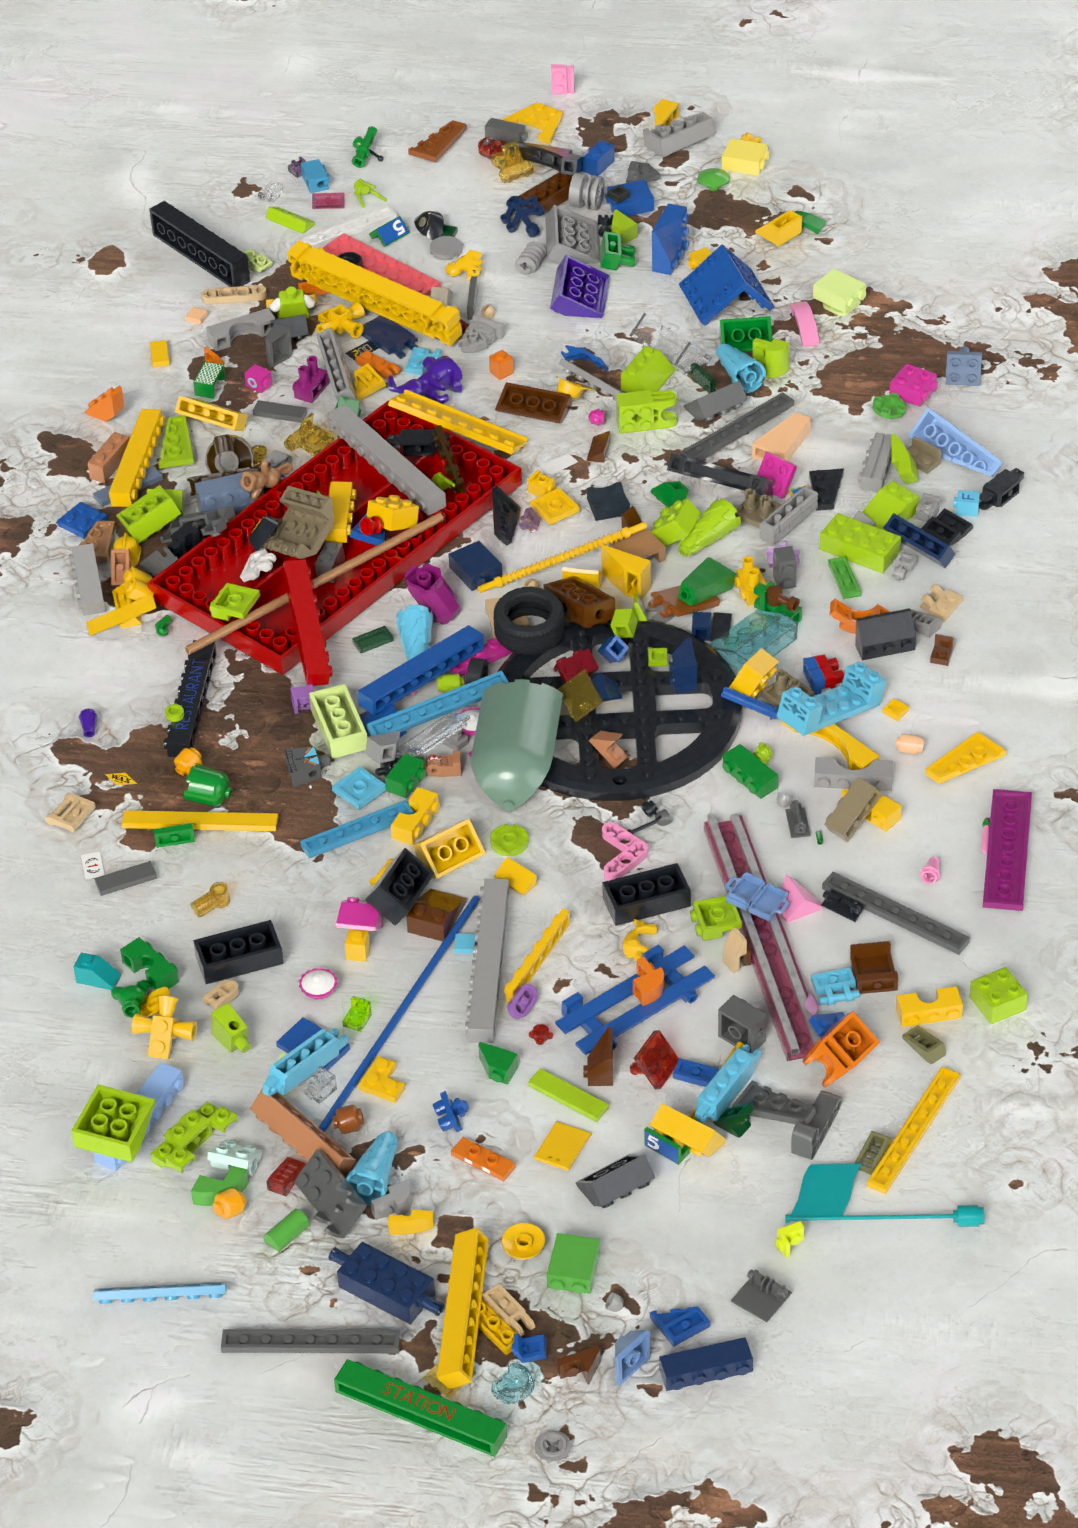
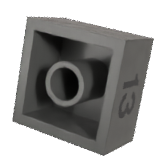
M732 995L718 1009V1037L733 1046L737 1042H741L744 1045L747 1044L750 1046L749 1053L752 1054L766 1041V1013L747 1003L744 999Z

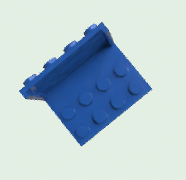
M723 244L679 283L681 290L704 326L744 290L752 300H757L756 302L761 308L765 307L771 311L775 307L753 270Z

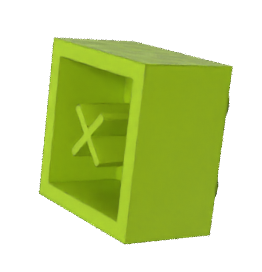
M688 498L682 501L678 500L672 506H666L660 511L659 518L653 523L654 526L651 533L666 547L689 536L701 512Z
M1007 967L971 981L969 998L990 1024L1026 1010L1028 993Z

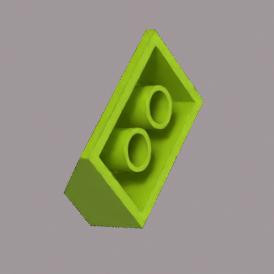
M644 346L621 373V390L625 392L659 391L675 372V368L660 350Z
M159 485L116 516L130 536L139 544L147 540L154 532L160 531L167 523L174 521L181 512L172 498Z

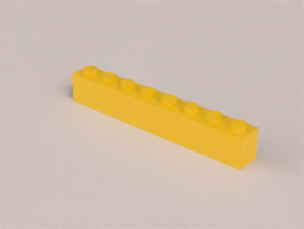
M141 409L109 490L112 507H129L137 500L138 490L142 486V479L146 476V469L150 466V459L154 455V448L157 447L158 438L162 434V427L166 423L161 409Z
M477 1227L455 1234L437 1370L438 1380L449 1390L472 1383L489 1239Z

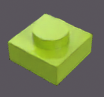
M648 648L649 667L667 666V648Z

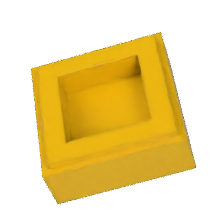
M893 698L883 708L882 713L899 721L909 711V706Z

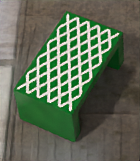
M204 362L193 382L195 396L215 397V383L218 379L224 380L226 377L224 364Z

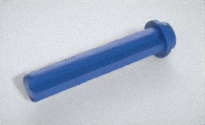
M728 687L723 688L721 697L770 717V720L772 718L776 720L778 713L776 705L774 707Z

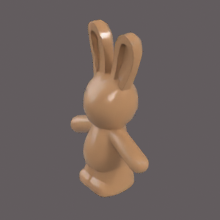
M262 460L261 472H243L240 481L241 486L249 492L253 491L251 498L256 500L264 486L272 488L285 478L280 477V475L290 472L293 469V465L284 463L274 468L268 467L267 460Z

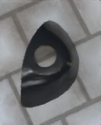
M425 211L415 218L414 224L421 234L431 240L442 237L444 219L440 212ZM425 217L426 222L423 227H420V220Z
M269 515L263 516L248 537L255 551L261 549L281 519Z

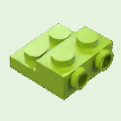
M226 583L223 589L219 591L215 600L210 604L212 617L227 621L231 617L244 619L260 597V592L256 589Z
M726 896L693 901V910H690V918L692 922H696L697 937L701 936L703 941L722 938V932L731 931L735 927L737 929L742 928V921L737 908L726 902Z

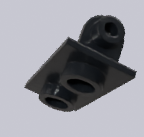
M833 889L825 890L823 893L825 900L821 906L853 922H856L865 908V905Z

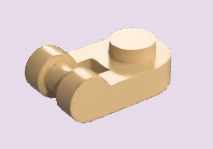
M230 979L220 982L204 995L203 1002L208 1006L211 1005L213 1010L231 1002L239 994L238 983Z

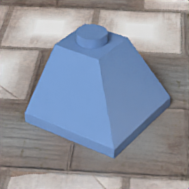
M647 1330L629 1331L625 1336H621L616 1341L615 1365L617 1385L620 1386L650 1360V1332Z

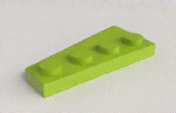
M186 416L169 417L165 431L166 435L163 440V449L161 450V459H159V469L194 464Z

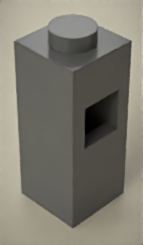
M490 118L485 125V139L491 137L494 138L491 141L495 140V142L502 140L506 141L509 145L510 141L524 142L527 139L526 126Z

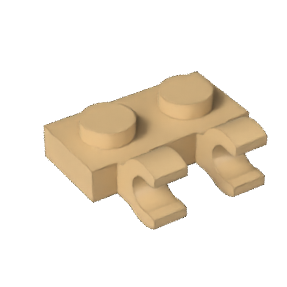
M933 584L930 588L931 594L924 595L921 598L923 603L920 605V608L928 610L929 615L936 616L945 622L961 604L963 596L949 589L944 592L939 585Z

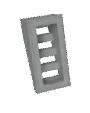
M911 609L914 629L930 638L941 628L940 618Z

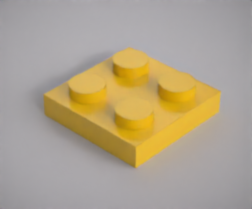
M560 488L530 501V507L549 525L579 512V506Z

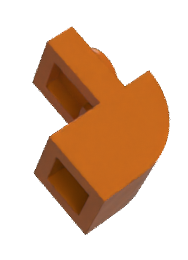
M644 956L638 958L636 973L639 977L633 979L632 993L641 1005L645 1006L656 1001L662 995L664 971L662 967L655 970L651 962L648 963Z

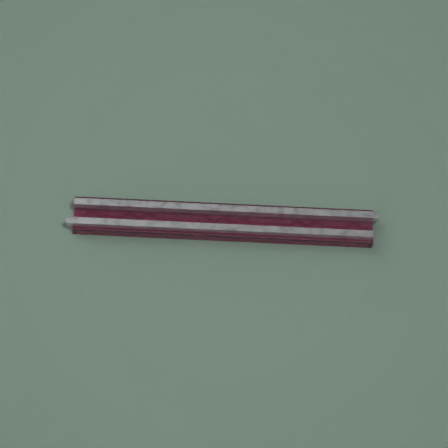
M709 813L707 815V822H704V832L724 888L732 876L741 878L746 872L763 879L766 886V879L742 815H738V813L730 814V821L717 823L714 815ZM735 881V882L731 885L732 888H733L734 885L737 883V881ZM736 907L742 921L740 932L744 937L748 938L751 949V963L786 1060L792 1061L805 1058L822 1036H818L809 1022L812 1015L804 1006L808 992L779 914L776 912L772 919L767 921L749 913V908L745 911Z

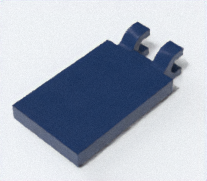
M378 316L363 324L364 330L361 336L388 355L394 353L399 359L406 357V354L402 351L405 349V346L409 347L411 351L413 347H419L415 344L418 342V338L414 334L383 316Z

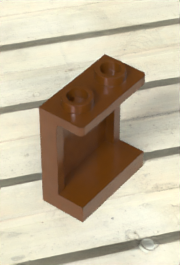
M890 941L850 945V963L856 981V990H859L860 994L898 991V973L894 969Z

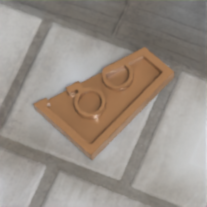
M97 521L88 532V537L85 541H81L79 544L93 543L96 562H107L116 527L115 521Z

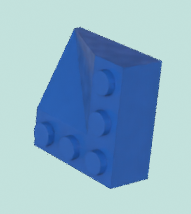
M668 203L652 230V272L671 275L674 269H677L679 260H682L684 251L688 250L689 241H687L689 227H687L689 214H687V207Z

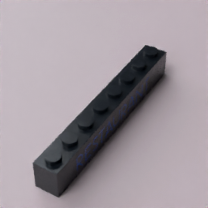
M215 642L188 655V660H185V673L181 674L178 698H175L174 704L183 707L184 717L180 721L171 722V725H168V737L164 739V749H167L168 757H177L184 748L190 749L194 746L217 656Z

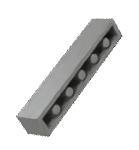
M330 327L316 334L334 395L337 401L339 396L358 401L340 341Z

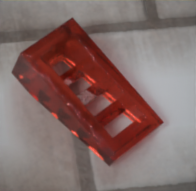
M287 1157L266 1181L267 1190L287 1197L295 1184L294 1181L306 1163Z

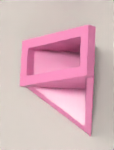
M787 874L785 875L782 890L788 892L786 900L790 904L781 915L787 923L822 910L821 904L810 891Z

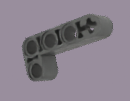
M823 1090L820 1091L813 1104L816 1115L808 1125L797 1122L794 1126L791 1137L792 1154L813 1160L840 1110L842 1097Z

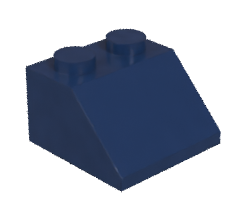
M687 638L671 654V662H668L669 673L672 674L668 675L669 685L673 686L675 694L697 691V662L691 638Z

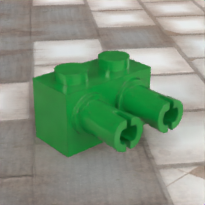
M605 231L600 243V268L617 270L619 265L634 267L635 257L633 255L635 246L621 244V234Z

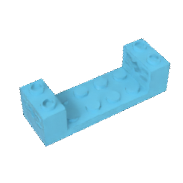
M856 662L846 667L841 686L816 696L810 697L796 686L783 691L777 718L803 736L879 706L886 679L868 668L864 663Z

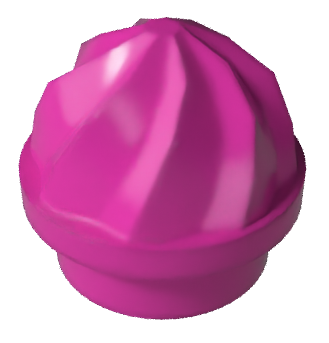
M599 408L592 410L588 416L589 421L597 426L604 424V410H599Z

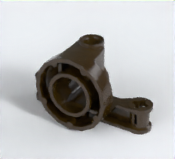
M225 434L214 437L205 454V465L209 474L187 478L191 488L190 496L196 495L195 483L245 471L261 472V464L255 465V454L251 445L244 438L237 435ZM231 451L230 455L234 458L233 468L235 470L228 471L222 466L220 462L222 452Z

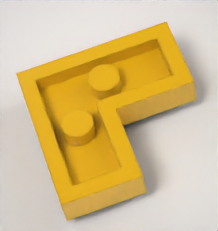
M377 1056L358 1084L360 1091L396 1103L405 1090V1083L390 1078L397 1068L396 1062Z

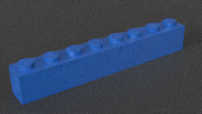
M470 625L457 631L359 689V706L372 715L379 713L484 650V634Z

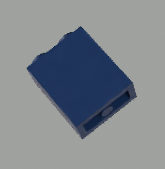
M476 541L448 554L449 568L471 591L478 589L477 587L493 581L495 577H502V564L480 541Z

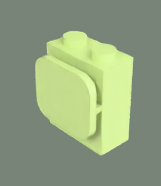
M832 269L813 284V298L823 302L824 309L839 316L849 314L860 305L861 300L866 296V283L836 269Z

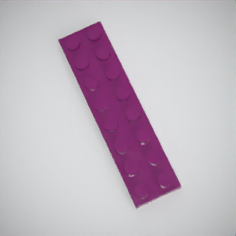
M993 789L982 908L1023 911L1032 792Z

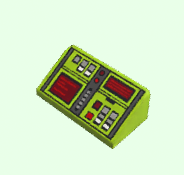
M635 593L633 610L638 621H647V610L638 593Z

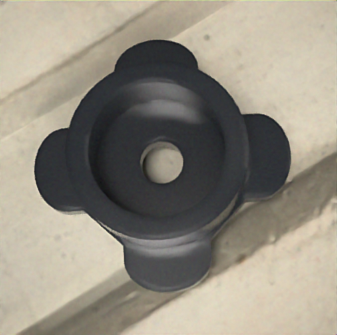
M643 798L644 803L640 806L649 818L653 815L656 816V810H658L656 804L652 800L648 802L646 798Z

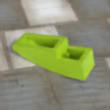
M891 434L892 464L898 470L900 478L905 484L919 481L916 463L903 442L895 434Z

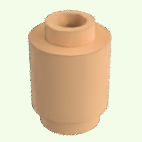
M901 733V737H897L896 748H899L900 753L917 755V753H922L924 738H919L918 735Z

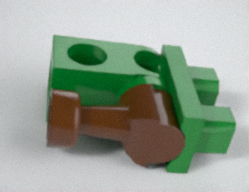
M771 581L767 585L758 583L754 587V594L758 595L754 601V608L760 610L761 617H767L769 620L790 630L802 620V607L799 606V598L784 596L781 587L775 586V583Z

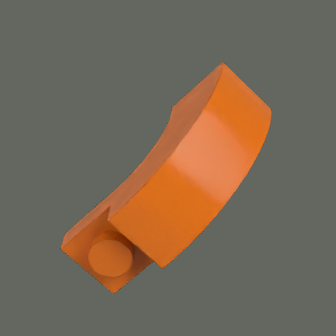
M835 598L830 602L829 615L840 621V629L856 634L857 618L888 613L890 611L879 604L865 611L854 610Z

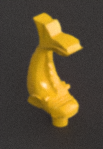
M634 919L635 928L625 936L622 948L626 958H634L637 961L638 958L643 956V953L650 950L649 947L640 944L638 935L657 934V927L654 924H645L643 920Z

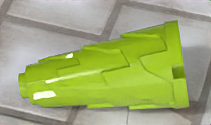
M717 498L695 523L689 536L680 540L678 552L684 557H690L736 530L741 525L740 516L737 518L735 516V513L738 511L727 500L721 498L718 501Z

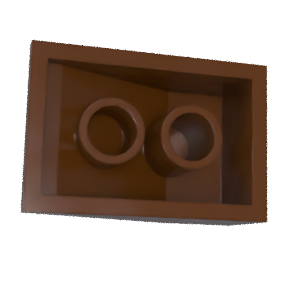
M430 888L417 899L406 916L408 933L443 942L467 902V898Z

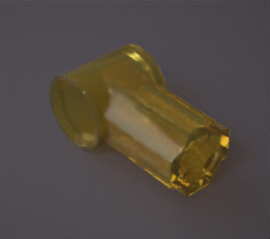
M216 882L211 885L208 893L190 903L194 913L198 917H202L216 907H227L230 903L227 885L223 882Z

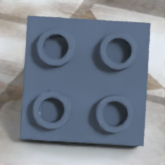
M962 346L959 351H947L945 385L980 386L982 352H969L970 350L966 346Z

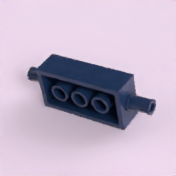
M361 1242L350 1255L336 1247L333 1248V1251H330L328 1259L341 1265L337 1270L339 1288L410 1325L423 1309L430 1311L436 1316L443 1312L444 1303L433 1299L435 1296L434 1278L364 1242Z

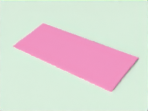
M809 992L804 1006L811 1015H816L819 1004Z

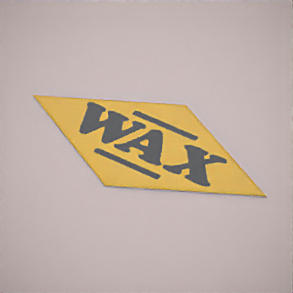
M126 773L105 774L116 785L137 784Z

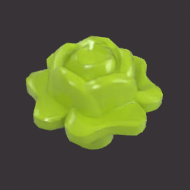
M760 742L758 747H756L757 752H753V755L768 765L773 751L766 743Z

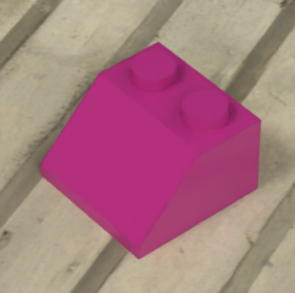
M347 897V900L341 901L336 928L376 931L383 927V915L368 902L359 901L358 897Z

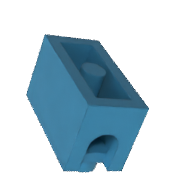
M319 159L302 162V177L310 194L329 190L330 176L328 173L326 174L325 165H322Z

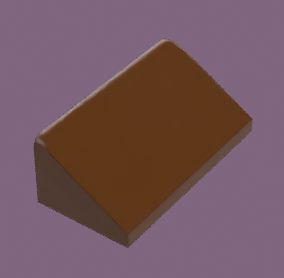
M610 431L593 437L587 461L604 463L610 444Z

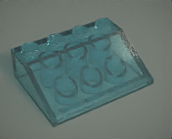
M755 610L709 645L720 653L729 665L740 672L743 665L761 648L774 657L797 640L798 623L785 614Z

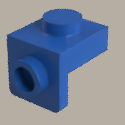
M519 1333L514 1334V1342L511 1344L512 1353L514 1356H517L521 1363L547 1358V1338L544 1334L523 1339Z

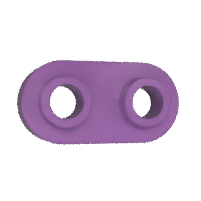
M532 984L520 986L509 1001L507 1010L512 1018L521 1019L525 1017L536 1002L538 992Z

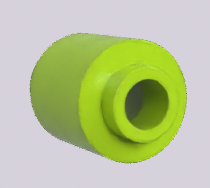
M459 673L437 677L438 692H443V694L464 686V679L459 676Z

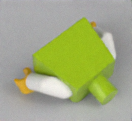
M290 286L286 291H280L278 298L266 300V309L269 308L271 311L277 312L278 319L305 314L306 318H310L309 308L314 307L318 302L316 294L306 295L302 289Z

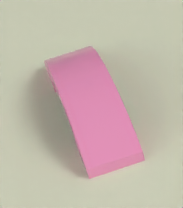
M808 302L789 303L792 316H795L799 328L802 346L819 345L815 319Z

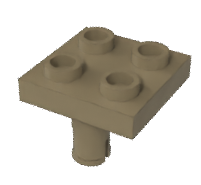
M749 488L745 490V501L736 509L738 512L735 513L736 518L740 516L742 522L760 529V523L779 508L781 504L771 501V496L756 495V491H752Z
M783 669L777 670L775 672L776 681L761 691V697L773 706L776 705L778 709L783 691L795 686L802 689L810 697L814 696V691Z

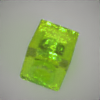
M352 996L350 1000L351 1008L342 1021L343 1027L362 1032L372 1016L371 1002Z

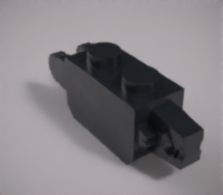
M401 429L400 434L388 435L387 442L392 447L400 449L403 456H433L440 449L439 445L435 444L432 434H434V429ZM445 433V436L448 441L450 439V436L448 433Z
M1018 468L1011 471L1004 469L992 480L985 483L982 488L983 492L979 496L981 500L979 509L987 510L992 506L1002 507L1019 494V486L1024 478V472Z

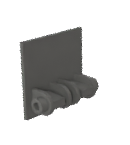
M751 1269L747 1274L749 1280L731 1299V1302L768 1322L792 1292L786 1289L785 1285L776 1283L774 1279L770 1280L769 1276H764L758 1270Z

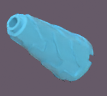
M721 344L717 347L716 355L732 379V383L740 380L745 393L753 392L763 384L761 380L762 378L765 379L766 371L759 361L741 352L736 347L733 348L729 344Z
M422 605L406 606V610L403 612L400 609L396 615V623L406 658L410 660L429 649L433 614L432 611L429 612L428 608Z
M389 1131L377 1135L372 1145L346 1177V1180L368 1206H371L372 1200L385 1196L388 1190L389 1175L393 1167L392 1162L398 1147L397 1137Z

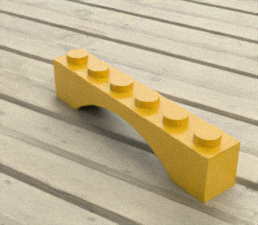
M781 720V723H782V724H784L786 727H788L789 729H791L793 732H797L796 730H794L792 727H790L789 725H787L785 722H783V721ZM835 723L810 733V735L830 742L839 749L845 757L850 770L864 769L873 760H879L880 756L875 751L866 747L848 732L836 726Z

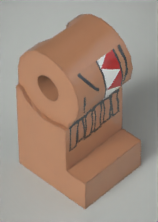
M460 750L453 751V755H428L426 758V773L434 777L461 776Z

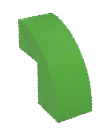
M231 1165L223 1181L199 1175L191 1190L193 1204L213 1206L215 1196L230 1188L243 1192L249 1184L247 1169Z

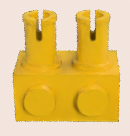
M745 556L742 559L743 568L736 570L737 574L734 581L735 587L739 588L741 600L745 601L747 607L753 606L755 599L758 597V595L754 594V587L758 583L767 585L758 565L754 566V559L751 556Z

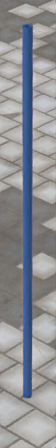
M478 896L472 897L318 1128L324 1133L333 1121L332 1117L336 1116L337 1108L344 1105L454 940L455 934H458L479 903L480 898Z

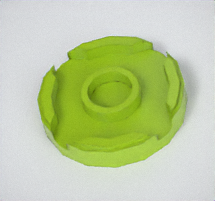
M508 824L501 825L495 828L490 835L491 848L495 853L502 856H516L523 853L529 844L528 832L516 824H513V826H508Z

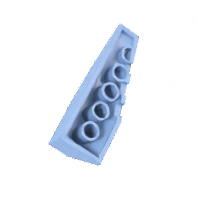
M930 408L925 410L908 435L911 439L916 436L942 451V459L994 477L1003 464L1001 460Z

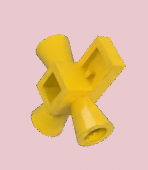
M354 302L349 308L341 304L333 309L328 308L318 314V321L322 323L316 326V330L320 333L331 327L333 331L339 334L346 331L353 339H357L363 333L364 326L352 320L363 317L365 311L358 302Z
M158 995L160 1016L153 1015V1019L135 1014L132 1020V1033H151L148 1057L170 1059L172 1039H176L178 1036L194 1041L197 1032V1022H179V1019L172 1018L179 998Z

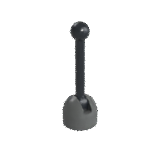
M664 809L656 814L655 820L627 831L634 835V833L656 823L660 826H666L671 824V817L668 811Z

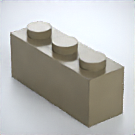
M858 777L855 782L851 783L846 795L838 801L833 813L828 815L824 825L830 832L848 842L882 795L877 788Z

